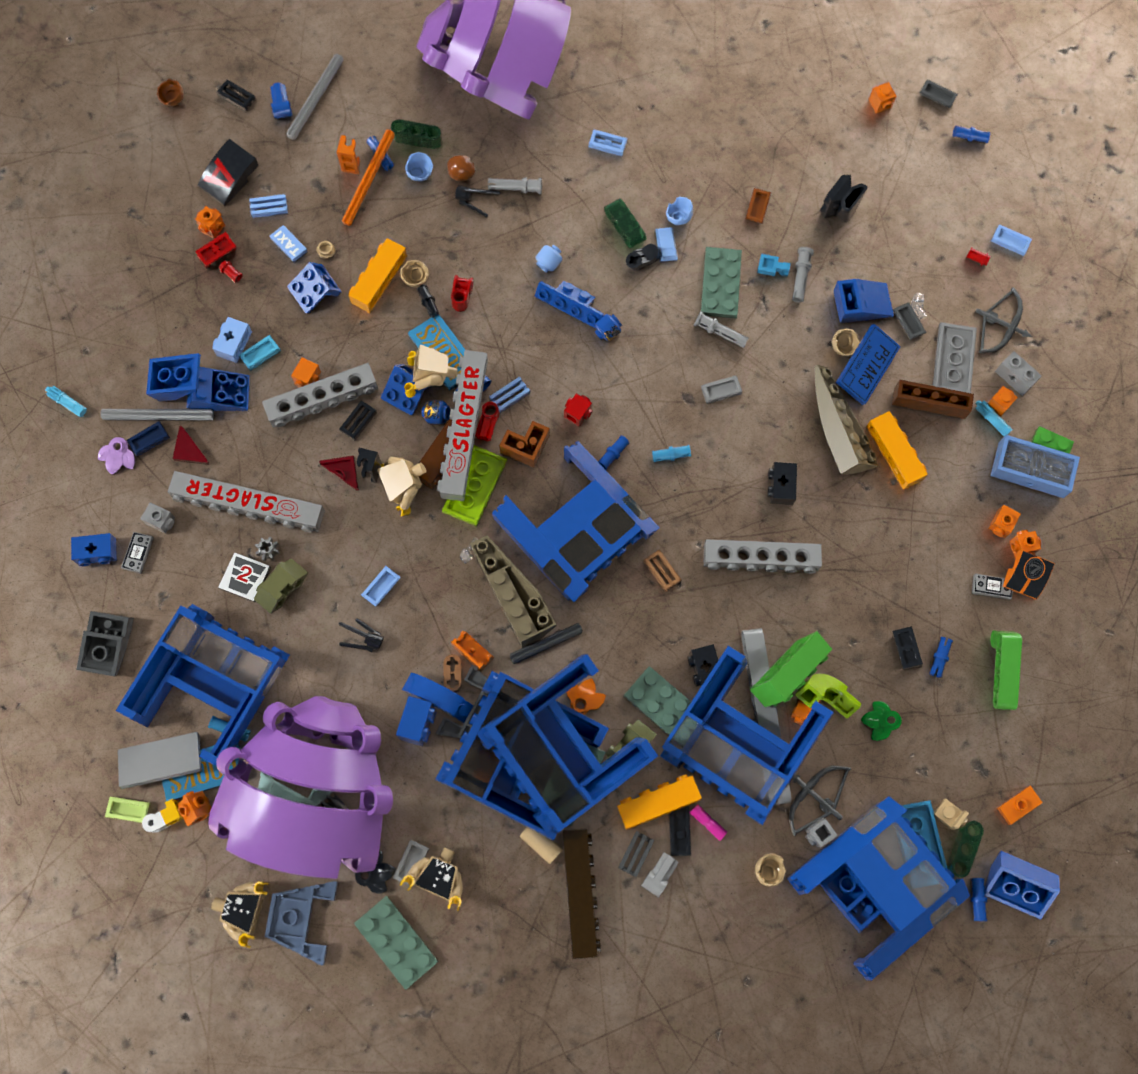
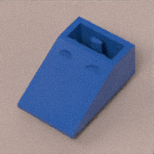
M861 279L837 281L833 292L840 324L894 317L887 283Z
M200 367L198 390L187 395L186 408L212 409L213 411H248L250 375Z

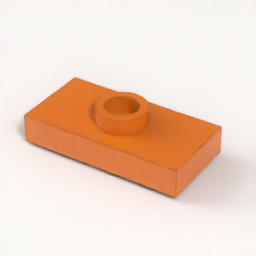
M1028 786L997 807L1008 825H1012L1043 802L1033 788Z

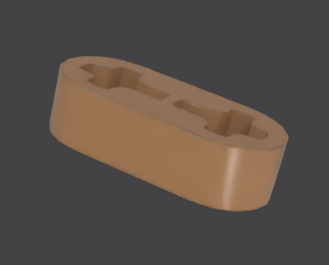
M451 654L444 659L443 663L444 686L453 692H458L462 687V663L459 656ZM451 659L458 663V665L454 666V672H451L450 665H447V663L451 662ZM451 675H454L455 681L458 682L455 688H451L449 684L447 685L448 682H451Z

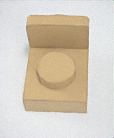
M946 798L943 799L934 812V816L951 830L962 829L968 821L966 817L969 813L966 810L961 811Z

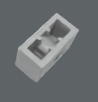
M1015 351L995 370L1021 396L1042 377Z

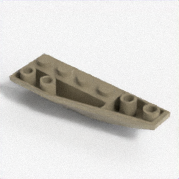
M816 365L815 387L821 423L840 473L853 475L878 467L877 457L869 445V438L865 435L832 376V372L828 367Z
M488 535L470 543L522 648L541 640L556 627V623L539 591Z

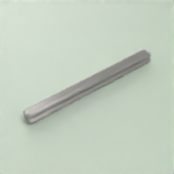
M335 54L288 129L286 135L289 139L295 140L342 64L343 57L341 55Z
M102 409L101 418L103 420H213L214 411L212 409Z

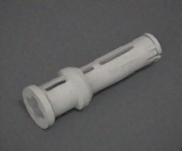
M527 177L522 178V180L488 179V183H495V185L489 184L488 190L522 191L524 194L527 192L542 194V178L538 180L527 179Z
M809 247L798 249L799 257L798 262L795 264L797 275L792 297L794 302L800 303L804 301L807 275L812 267L810 263L811 256L814 255V250Z
M702 311L694 323L695 327L699 326L707 330L709 334L715 333L742 348L745 347L749 337L718 323L716 318L712 319L704 315Z

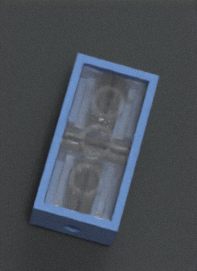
M1005 435L998 443L990 476L1065 498L1072 492L1080 457Z

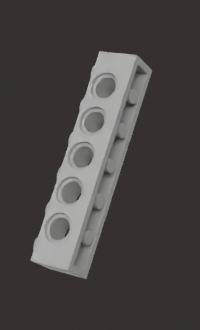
M369 363L267 399L262 401L272 427H282L287 422L298 421L306 415L320 413L322 409L336 407L341 402L355 400L363 394H371L378 389ZM354 382H361L358 386H353ZM343 388L341 392H335L336 389ZM319 395H325L323 399H317ZM302 401H308L306 405L300 406ZM284 408H290L287 412H282Z
M706 539L704 543L703 567H708L711 570L726 567L728 570L733 571L739 570V568H747V571L766 569L767 572L785 570L787 573H795L797 570L812 574L819 571L822 567L821 544ZM725 552L729 558L722 559L719 553ZM744 553L747 555L748 559L742 560L739 558L738 554ZM758 554H764L767 560H760ZM777 555H783L786 561H779ZM796 556H803L805 562H799L796 559Z

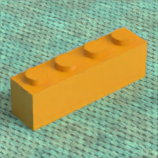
M388 238L379 245L377 254L369 260L365 272H361L357 284L352 286L349 291L351 304L368 313L372 311L407 258L405 247Z
M888 411L870 420L866 428L903 490L923 481L928 475L926 466L919 461L915 448L910 446L906 433L901 431L898 426L897 418Z
M685 774L677 777V782L669 785V782L658 785V789L651 792L648 789L638 793L639 797L635 799L627 797L620 800V805L617 807L626 830L701 801L702 797L693 776L688 777Z

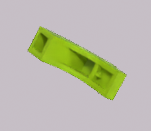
M822 673L813 675L795 694L809 708L812 707L815 701L823 700L834 707L846 719L861 707V703L847 691L848 686L840 680Z

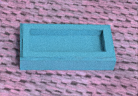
M268 335L239 354V356L251 371L281 350L272 337Z

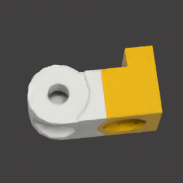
M170 799L165 802L167 808L156 814L146 815L142 820L143 829L147 832L157 833L183 820L184 818L180 815L177 807L178 800Z

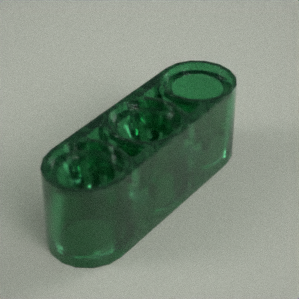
M401 119L394 120L391 123V131L395 133L393 138L395 142L430 149H437L442 145L441 130L437 126Z
M621 198L604 206L606 216L628 248L631 249L646 240L644 230Z
M978 821L967 822L962 829H959L947 863V868L952 872L955 879L964 878L971 871L984 832L983 826ZM970 825L973 826L975 829L974 836L970 835L968 832V827ZM963 844L968 847L967 855L962 853L961 847ZM957 863L962 868L960 874H957L954 869Z

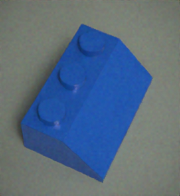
M1000 851L991 865L984 889L985 896L1041 920L1060 893L1059 875Z

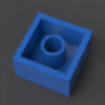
M408 696L396 733L400 740L422 747L424 742H428L431 734L429 726L430 723H434L437 715L432 702Z

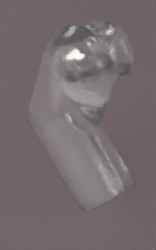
M916 293L911 302V307L919 320L927 316L923 308L925 297L922 293Z

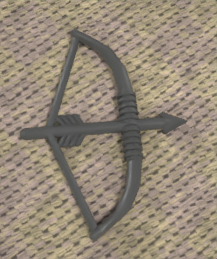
M1014 287L986 312L980 309L975 310L976 313L983 316L981 350H979V353L996 352L1003 348L1012 338L1015 331L1022 334V337H1032L1026 329L1024 331L1017 327L1023 312V302ZM1014 293L1017 298L1018 310L1010 324L999 319L998 314L992 310ZM986 321L991 324L997 322L1008 328L1000 344L991 349H984Z
M832 765L823 768L812 776L813 778L807 782L808 784H805L800 779V775H794L792 778L793 782H797L803 787V790L797 794L790 807L789 823L793 836H796L797 833L808 828L820 818H826L831 814L842 820V815L835 809L848 772L851 770L850 767ZM837 769L846 770L834 803L829 798L822 799L812 790L826 773ZM810 794L820 802L819 808L825 814L795 830L793 822L795 811L799 803Z

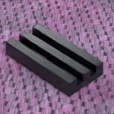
M228 79L217 90L218 96L245 112L248 110L247 107L252 105V101L256 100L255 95ZM228 86V87L232 88L233 90L239 92L240 94L244 95V96L247 97L248 99L243 98V97L240 96L238 93H236V92H234V91H232V90H230V89H228V88H226V87Z
M361 400L339 428L340 432L345 433L346 436L351 437L355 441L377 413L376 409ZM363 407H365L363 412L360 414V416H358V418L355 420L350 429L347 430V427L354 420L357 414L361 411Z

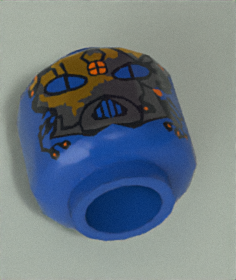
M605 314L595 323L597 330L594 332L600 340L604 338L606 341H611L621 333L620 327L622 324L614 314Z
M429 400L422 407V417L425 418L428 424L443 425L450 419L451 409L445 401Z

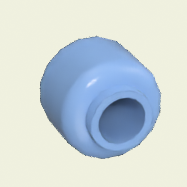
M548 245L543 246L536 255V265L546 273L548 271L553 272L562 262L561 250L555 245H552V247Z

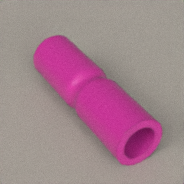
M698 804L691 810L690 814L719 841L728 833Z

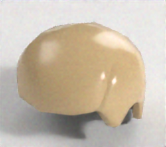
M411 260L401 267L400 275L406 285L417 288L427 281L429 271L423 262Z
M849 328L838 330L832 339L834 351L844 357L852 356L860 344L857 333Z
M775 853L766 854L759 858L755 865V874L759 882L767 887L780 884L787 871L783 864L784 859Z

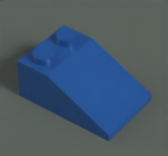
M201 354L149 359L146 394L161 402L177 400L197 391Z

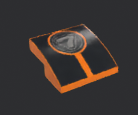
M1018 550L1013 568H1008L1003 587L1037 600L1051 576L1055 563L1026 551Z

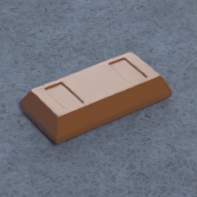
M754 188L746 220L763 224L771 192Z

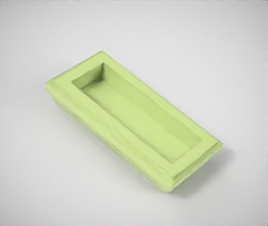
M109 797L105 817L142 823L143 818L148 813L150 803Z

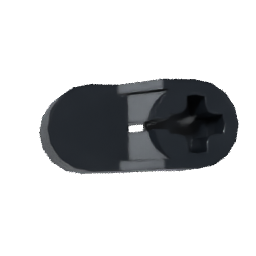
M648 244L643 248L634 250L627 255L626 264L632 270H639L644 266L653 264L660 258V249L654 244Z

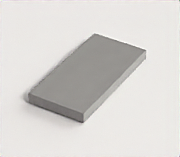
M940 322L933 386L971 393L977 328Z
M198 732L119 749V787L126 789L201 772V757H199L200 738Z

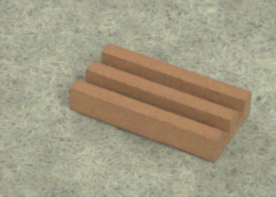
M657 550L643 560L665 592L681 582V578L660 550ZM656 556H658V557L660 558V560L662 561V563H663V564L665 565V567L668 569V571L670 572V574H671V575L673 576V578L675 579L674 581H672V580L670 579V577L668 576V574H667V573L665 572V570L662 568V566L660 565V563H659V562L657 561V559L655 558ZM650 560L653 561V563H654L655 566L658 568V570L660 571V573H661V574L663 575V577L666 579V581L668 582V585L664 582V580L661 578V576L659 575V573H658V572L656 571V569L653 567V565L651 564Z

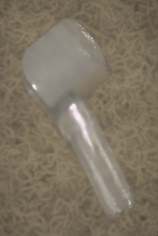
M474 537V539L471 541V543L474 542V541H476V540H478V539H477L476 537ZM470 544L460 553V559L465 564L473 557L470 553L472 550Z

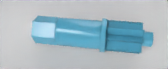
M55 386L46 387L45 391H47L48 397L77 416H84L87 408Z
M978 400L975 403L977 405L975 409L1003 436L1013 430L985 400L982 402Z

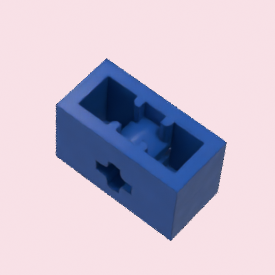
M111 533L71 537V560L79 566H90L91 563L109 564L110 561H117L116 538Z

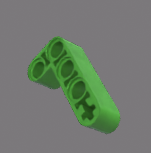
M993 630L991 633V646L996 649L993 706L995 709L1016 710L1019 698L1022 637L1020 633L1013 631Z

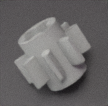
M271 537L268 540L261 538V542L255 544L256 548L259 549L256 555H262L263 561H266L267 558L274 560V556L280 554L276 549L279 546L278 542L272 543L273 539Z

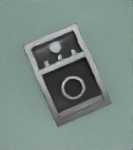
M90 611L87 631H83L76 670L117 676L127 649L134 618Z

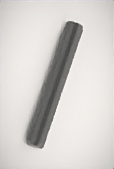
M576 623L510 654L513 664H516L582 633V627L579 623Z

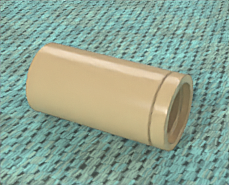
M528 827L520 835V838L549 864L563 850L554 840Z

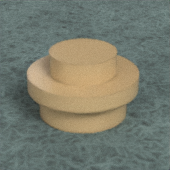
M322 241L317 247V253L321 258L328 259L335 254V247L329 241Z

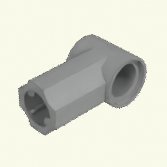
M664 852L641 886L659 898L668 884L667 880L679 862Z

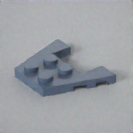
M333 881L273 893L265 937L319 965H324L327 946L306 943L314 898L335 901L338 882Z

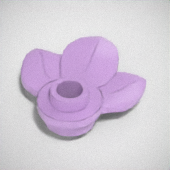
M113 438L109 445L103 446L99 450L98 460L105 461L106 469L110 474H115L122 465L129 469H133L135 466V455L128 449V443L124 438ZM117 443L121 446L119 450L115 448Z

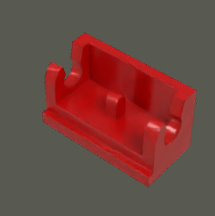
M224 232L195 252L198 259L202 261L207 269L210 264L230 251H235L237 246L229 235Z

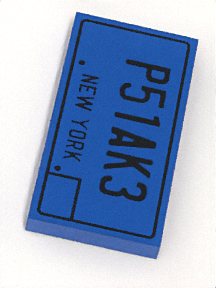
M872 324L836 383L861 405L866 404L901 346L877 325Z

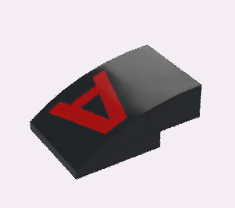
M229 138L208 164L199 180L198 187L223 206H226L248 183L247 178L259 166L257 159Z

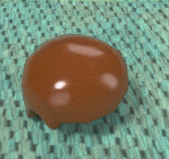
M169 78L159 85L157 96L161 103L173 107L179 105L183 100L184 90L177 80Z
M454 156L447 163L450 177L458 182H465L475 174L474 163L471 162L468 156Z

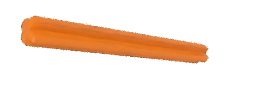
M389 129L385 131L342 219L343 224L351 226L395 136L393 131Z

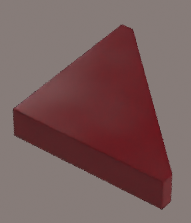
M179 426L172 459L174 461L209 465L208 460L185 429Z
M354 455L319 461L323 468L356 491L359 490Z

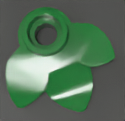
M882 701L873 702L874 711L863 715L861 721L873 729L871 739L881 741L887 739L891 731L897 730L901 726L902 719L899 713L890 709L888 704ZM889 717L895 718V722L893 724L888 723L887 720Z

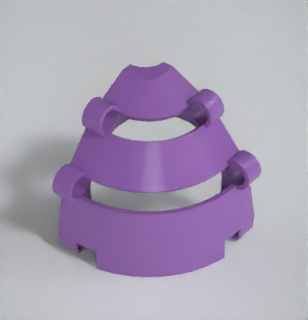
M446 0L426 17L417 48L424 54L422 57L423 61L437 69L443 70L456 79L467 92L478 97H484L521 117L530 119L537 106V102L526 91L531 81L548 88L567 35L571 7L567 6L564 0H560L562 3L557 0H514L504 38L488 77L476 72V68L492 31L500 0ZM448 27L455 28V32L453 34H448L446 32V29Z
M315 696L292 708L283 702L272 703L263 714L265 726L241 750L237 747H229L223 750L217 758V769L224 777L209 814L210 830L219 838L228 839L226 850L249 862L277 871L318 878H338L341 862L354 873L373 871L379 857L383 814L389 813L393 805L391 789L381 783L376 752L379 750L381 743L379 729L374 725H365L357 707L352 703L338 702L324 696ZM285 712L284 719L275 725L277 717ZM327 733L330 734V740L333 744L342 745L348 749L319 746L288 735L293 734L320 739ZM239 758L236 767L229 770L230 763L234 759ZM254 767L269 776L299 786L333 792L360 793L359 809L325 808L286 800L249 785V774Z

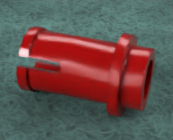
M971 247L966 258L980 263V266H987L991 256L988 255L989 253L985 254Z
M225 260L219 265L220 272L226 274L233 282L236 283L242 279L243 274L235 269L230 261L227 262Z

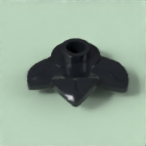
M379 851L376 867L373 871L368 872V879H362L363 872L355 873V879L359 885L367 886L373 893L387 892L385 881L394 875L396 868L390 864L382 863L383 852Z

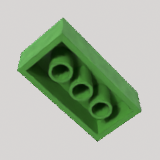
M817 631L796 640L754 684L750 691L765 708L771 705L775 707L782 701L784 703L789 701L793 697L792 692L805 684V678L812 676L817 671L816 667L818 664L824 663L829 658L828 654L832 648Z

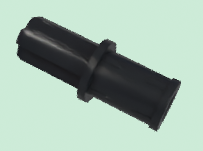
M420 285L417 288V292L421 297V304L426 307L429 316L434 318L439 315L435 305V297L431 295L427 285Z

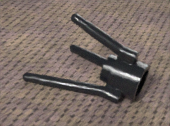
M458 185L455 199L460 200L459 204L485 217H488L487 213L469 204L467 200H471L473 193L501 194L500 191L474 189Z
M358 618L355 621L368 630V634L343 622H339L340 626L365 637L364 643L367 644L365 646L340 642V646L367 650L369 652L380 649L384 639L380 632L375 631Z

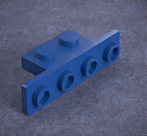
M542 281L538 283L535 292L536 298L596 328L595 323L604 314L590 307L594 302V296L565 281L557 288Z

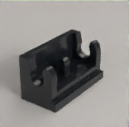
M359 447L357 466L360 467L362 462V478H365L366 472H369L371 482L377 483L379 476L377 469L381 468L382 464L378 452Z
M912 626L892 631L903 669L909 670L914 667H922L923 663Z

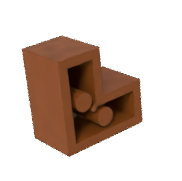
M532 421L525 437L507 429L499 445L500 453L534 468L549 439L550 428Z

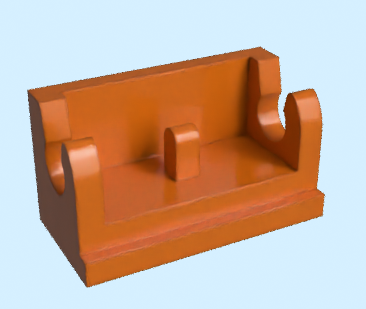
M341 135L337 149L341 170L343 172L359 174L360 158L358 156L356 158L355 139H352V144L347 146L345 135Z
M462 631L457 639L454 638L451 641L452 646L482 672L494 657L467 632Z

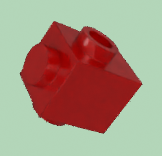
M576 393L565 404L564 418L580 426L584 419L588 420L593 412L591 410L592 402L585 395L580 396Z

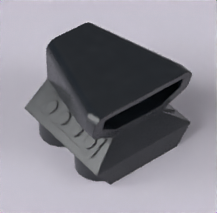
M842 175L823 201L824 204L820 209L823 217L835 216L843 222H848L868 188L867 185L861 183L851 187V175Z

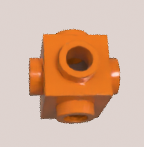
M205 206L203 210L198 212L195 218L198 229L215 239L225 227L221 217L222 214L215 208L211 209Z
M1019 531L1010 540L1015 559L1018 550H1023L1033 555H1036L1035 553L1041 550V539L1037 536L1036 531Z
M203 790L196 793L194 791L186 793L182 796L183 800L177 804L179 813L184 818L187 826L205 820L212 808Z

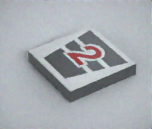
M234 553L218 588L256 602L254 600L257 593L256 589L266 580L271 567Z

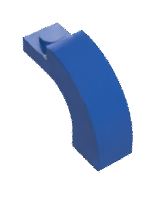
M412 672L402 688L403 691L415 698L432 702L433 706L462 723H465L474 706L448 688Z

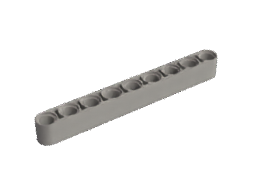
M762 628L741 631L744 656L748 661L746 669L750 689L769 670ZM750 691L755 722L781 739L776 706L771 705L765 708ZM763 767L766 784L771 777V772ZM777 779L768 793L769 804L784 783L783 779ZM789 783L775 805L791 803Z

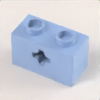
M228 317L226 322H223L218 338L213 342L215 354L223 359L238 363L239 354L243 352L252 333L249 324Z

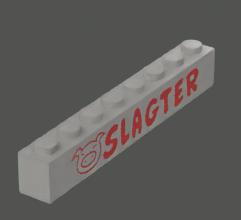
M465 350L464 356H460L459 367L461 368V374L458 373L456 378L458 391H454L453 395L455 408H451L450 412L452 425L448 426L447 429L449 442L444 446L446 459L445 462L441 463L440 469L443 477L442 480L438 481L437 491L440 492V496L443 499L464 501L488 363L487 353Z
M174 471L168 489L169 495L176 502L184 503V501H188L197 507L205 505L214 511L227 510L232 515L244 514L249 519L257 520V518H261L267 523L276 524L278 522L292 529L295 526L308 533L313 531L319 532L325 512L323 506L177 471Z

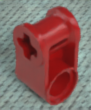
M458 275L454 276L451 301L455 311L463 312L467 309L473 290L474 278L470 277V279L461 278Z

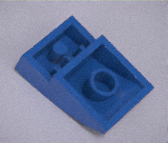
M843 865L820 883V886L859 933L864 931L881 915Z

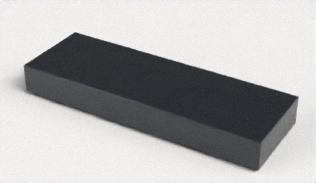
M688 805L669 813L670 856H691L690 812Z

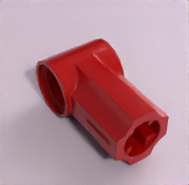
M489 401L483 404L482 414L475 435L476 438L483 441L492 440L496 422L499 418V409L496 403ZM489 409L496 411L493 415L486 414Z

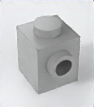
M151 502L140 518L146 525L165 534L173 527L175 517L170 511Z
M820 818L805 829L807 833L806 839L812 846L816 845V847H823L838 836L826 818Z

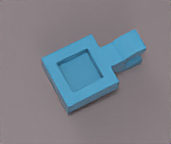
M761 254L757 273L775 276L776 272L788 277L791 263L778 262L779 257Z

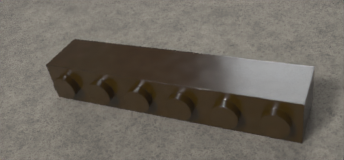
M587 829L563 831L572 959L598 957L597 953L601 952L600 939L596 940V931H599V919L594 918V909H598L597 896L593 897L592 888H596L595 875H591L590 867H594L593 854H589V846H592V834H588Z

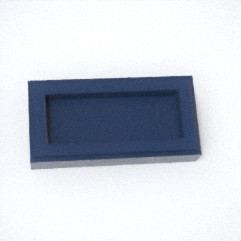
M158 421L126 441L138 457L166 441L170 436L162 423Z

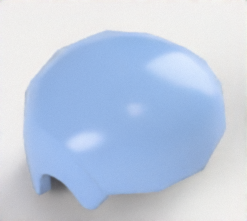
M421 152L411 154L405 165L407 176L417 182L427 180L433 169L431 158Z
M677 197L674 203L668 204L666 217L669 222L678 226L686 224L691 220L693 216L691 200L686 197Z

